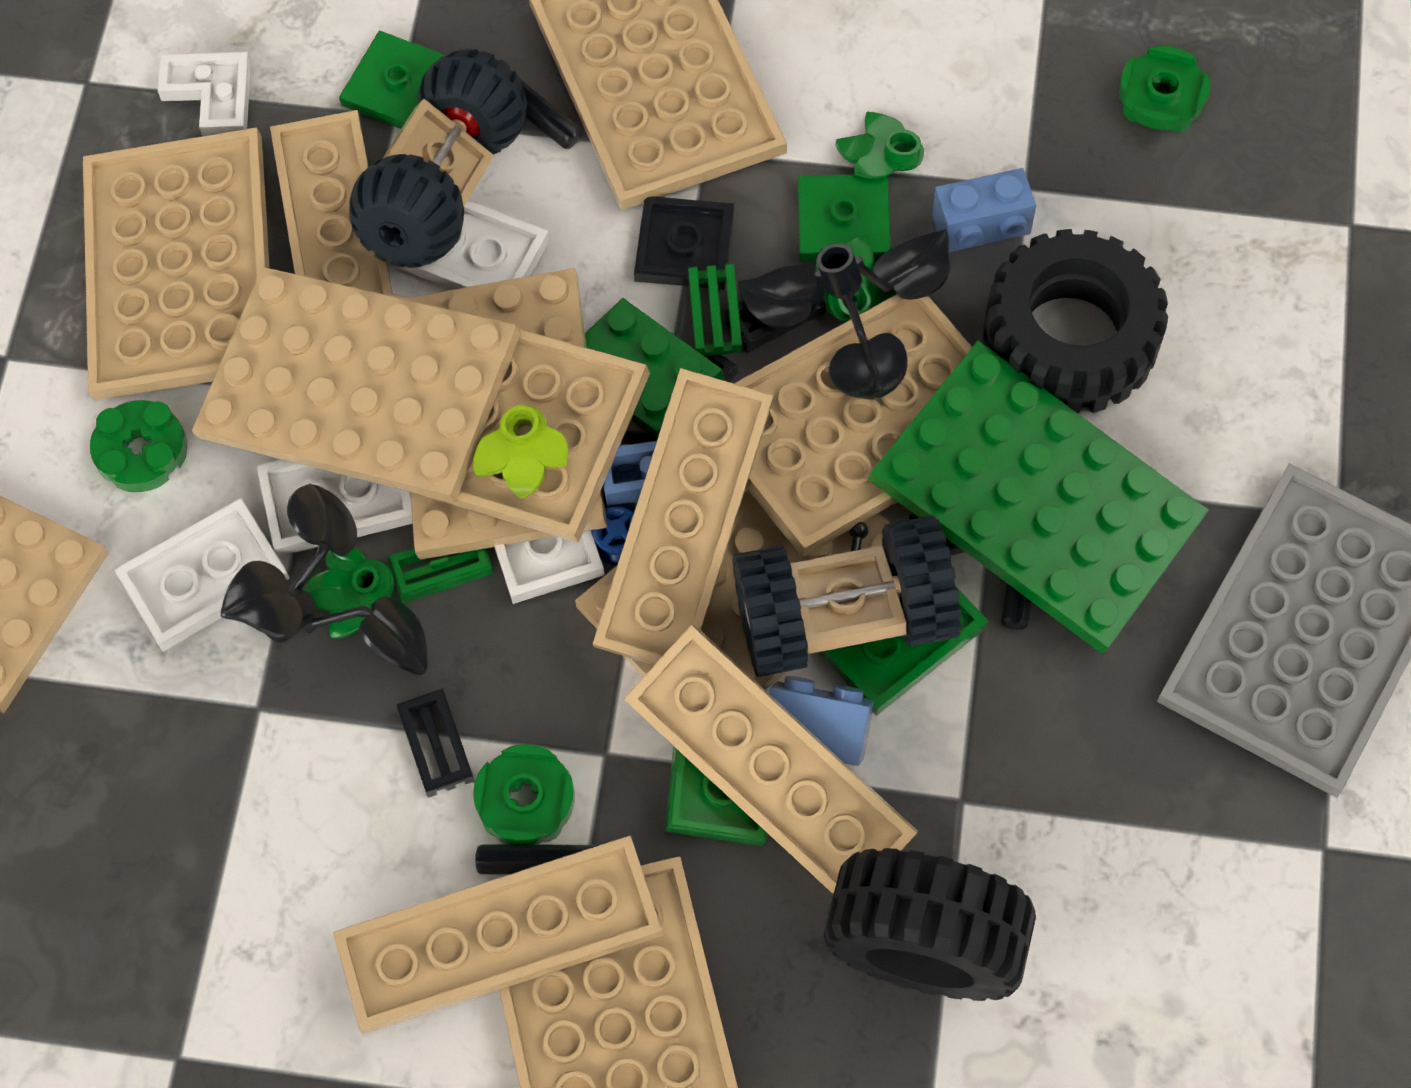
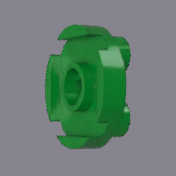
M1171 46L1152 47L1148 49L1147 54L1141 55L1136 59L1133 56L1126 63L1119 83V98L1123 105L1122 112L1124 116L1132 122H1138L1152 129L1173 130L1176 132L1187 130L1191 126L1192 121L1203 112L1208 99L1210 79L1206 70L1203 74L1202 70L1196 65L1197 59L1192 54ZM1161 82L1169 83V90L1173 91V93L1163 94L1156 91L1154 87H1159Z
M135 400L120 404L115 408L104 409L99 413L96 418V427L90 439V454L99 473L108 481L114 483L117 488L127 492H145L165 484L169 480L168 475L175 470L176 466L178 465L179 468L182 466L187 455V438L179 420L165 403ZM137 438H143L147 441L151 440L150 444L142 447V453L134 454L132 449L128 448L129 444Z
M521 744L510 746L502 750V754L495 757L490 763L487 761L477 774L473 790L474 805L486 832L510 845H537L543 841L548 842L556 839L561 833L562 827L568 822L575 803V790L572 778L565 766L557 759V756L543 747ZM522 784L531 785L532 793L538 794L537 799L530 801L528 806H518V801L510 798L512 792H520Z

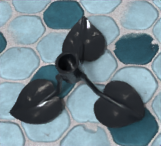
M944 229L904 242L884 253L875 263L873 272L864 265L862 257L854 256L851 247L846 244L835 243L828 245L818 254L816 262L819 270L816 272L804 265H791L775 269L754 279L738 282L742 299L748 311L761 324L776 330L792 329L806 323L812 315V304L823 301L825 288L829 294L836 298L844 299L859 343L843 346L835 353L829 366L830 377L835 387L844 394L873 400L888 395L899 386L907 371L908 356L904 344L891 333H882L869 340L867 339L853 298L861 286V274L882 292H889L894 288L896 294L903 299L913 300L929 296L945 284L950 272L949 235L947 230Z
M311 483L295 490L287 503V516L291 526L303 540L310 544L318 545L316 555L290 588H288L286 577L276 566L260 560L247 563L232 578L224 596L220 616L247 624L265 633L273 641L281 643L286 642L302 628L306 632L311 633L321 626L353 617H363L364 619L359 626L360 634L366 644L377 655L408 672L423 675L428 666L424 630L416 615L401 602L388 597H381L372 604L371 609L367 606H359L314 618L315 601L302 588L326 557L328 549L340 556H346L354 549L357 542V528L348 508L330 491Z

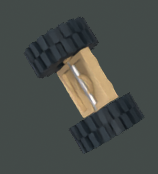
M932 515L884 525L881 546L790 563L783 545L734 554L732 562L736 581V593L739 601L738 605L748 652H750L751 663L756 676L762 677L807 668L808 654L897 636L904 637V642L908 647L959 637V631H961L959 620L961 618V609L958 605V600L960 599L955 584L956 575L951 565V554L949 547L946 546L944 531L941 530L940 522L936 519V516Z

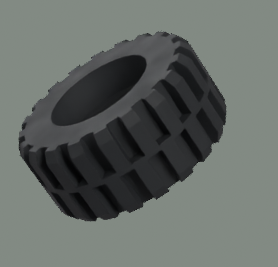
M1072 229L1057 230L1056 236L1049 238L1047 233L1031 238L1029 248L1025 244L1018 246L1010 253L1009 261L1001 263L995 273L994 284L990 288L983 326V339L987 341L986 346L1006 360L1017 373L1021 371L1029 377V383L1041 390L1044 388L1078 414L1081 407H1089L1090 412L1093 413L1105 410L1110 399L1114 404L1123 402L1130 397L1132 389H1139L1147 380L1150 369H1153L1167 328L1168 315L1166 308L1168 300L1166 291L1163 288H1158L1161 279L1156 270L1151 266L1148 268L1144 267L1146 258L1133 248L1129 252L1123 248L1124 241L1110 236L1109 240L1097 237V231L1084 229L1083 234H1073ZM1054 299H1081L1096 305L1104 311L1113 322L1117 333L1097 344L1085 346L1071 345L1058 341L1048 335L1038 325L1032 312L1040 305Z
M884 848L882 851L866 849L861 853L856 852L852 854L840 866L824 929V938L829 951H832L834 957L838 960L846 961L847 966L855 970H862L868 976L878 980L883 979L899 987L920 990L921 993L930 995H944L952 999L962 1000V998H969L973 1001H985L989 998L995 1001L1009 997L1022 983L1036 920V911L1030 897L1025 895L1020 887L1010 885L1005 878L997 874L984 872L982 868L975 865H965L955 862L952 858L940 855L935 857L926 855L925 852L914 850L904 852L895 848Z

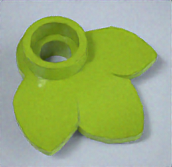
M516 405L504 413L498 430L485 435L480 440L473 459V471L477 477L503 473V478L510 490L516 496L523 499L533 494L541 486L545 478L546 467L562 468L567 466L569 446L561 432L548 427L547 420L540 410L533 406ZM523 426H532L528 433L521 436L517 435L519 429Z

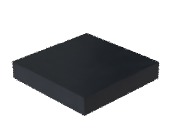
M653 196L644 199L634 281L690 286L688 268L697 267L698 271H707L706 266L716 265V270L725 269V264H728L734 203ZM717 282L718 289L725 290V282ZM708 283L699 284V287L708 288Z

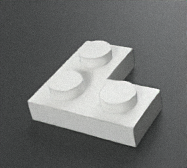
M248 52L160 54L158 93L161 101L201 100L199 128L202 136L247 129L251 70Z

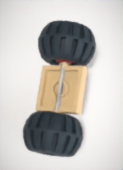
M477 49L458 50L442 56L431 65L422 78L417 96V106L412 111L383 159L369 166L356 180L349 201L351 226L356 237L360 239V243L368 251L372 250L375 252L374 256L383 262L389 260L390 264L394 266L416 268L436 262L447 254L460 237L464 222V206L494 154L507 148L521 133L527 113L524 87L517 73L510 71V65L502 59L500 61L496 60L494 54L486 51L479 52Z

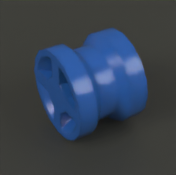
M610 507L605 509L607 528L593 529V537L600 558L606 563L618 565L625 542L621 541L614 544L612 542L621 538L626 540L634 513L624 507Z

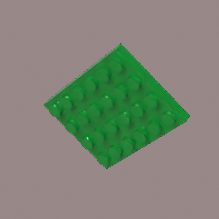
M977 341L874 467L868 480L919 518L936 516V519L940 522L941 530L944 531L945 537L1103 654L1209 509L1044 388L1041 390L1029 383V377L1021 371L1017 373L1006 360L980 341Z

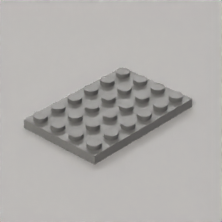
M1289 463L1163 688L1157 702L1338 798L1411 659V524Z

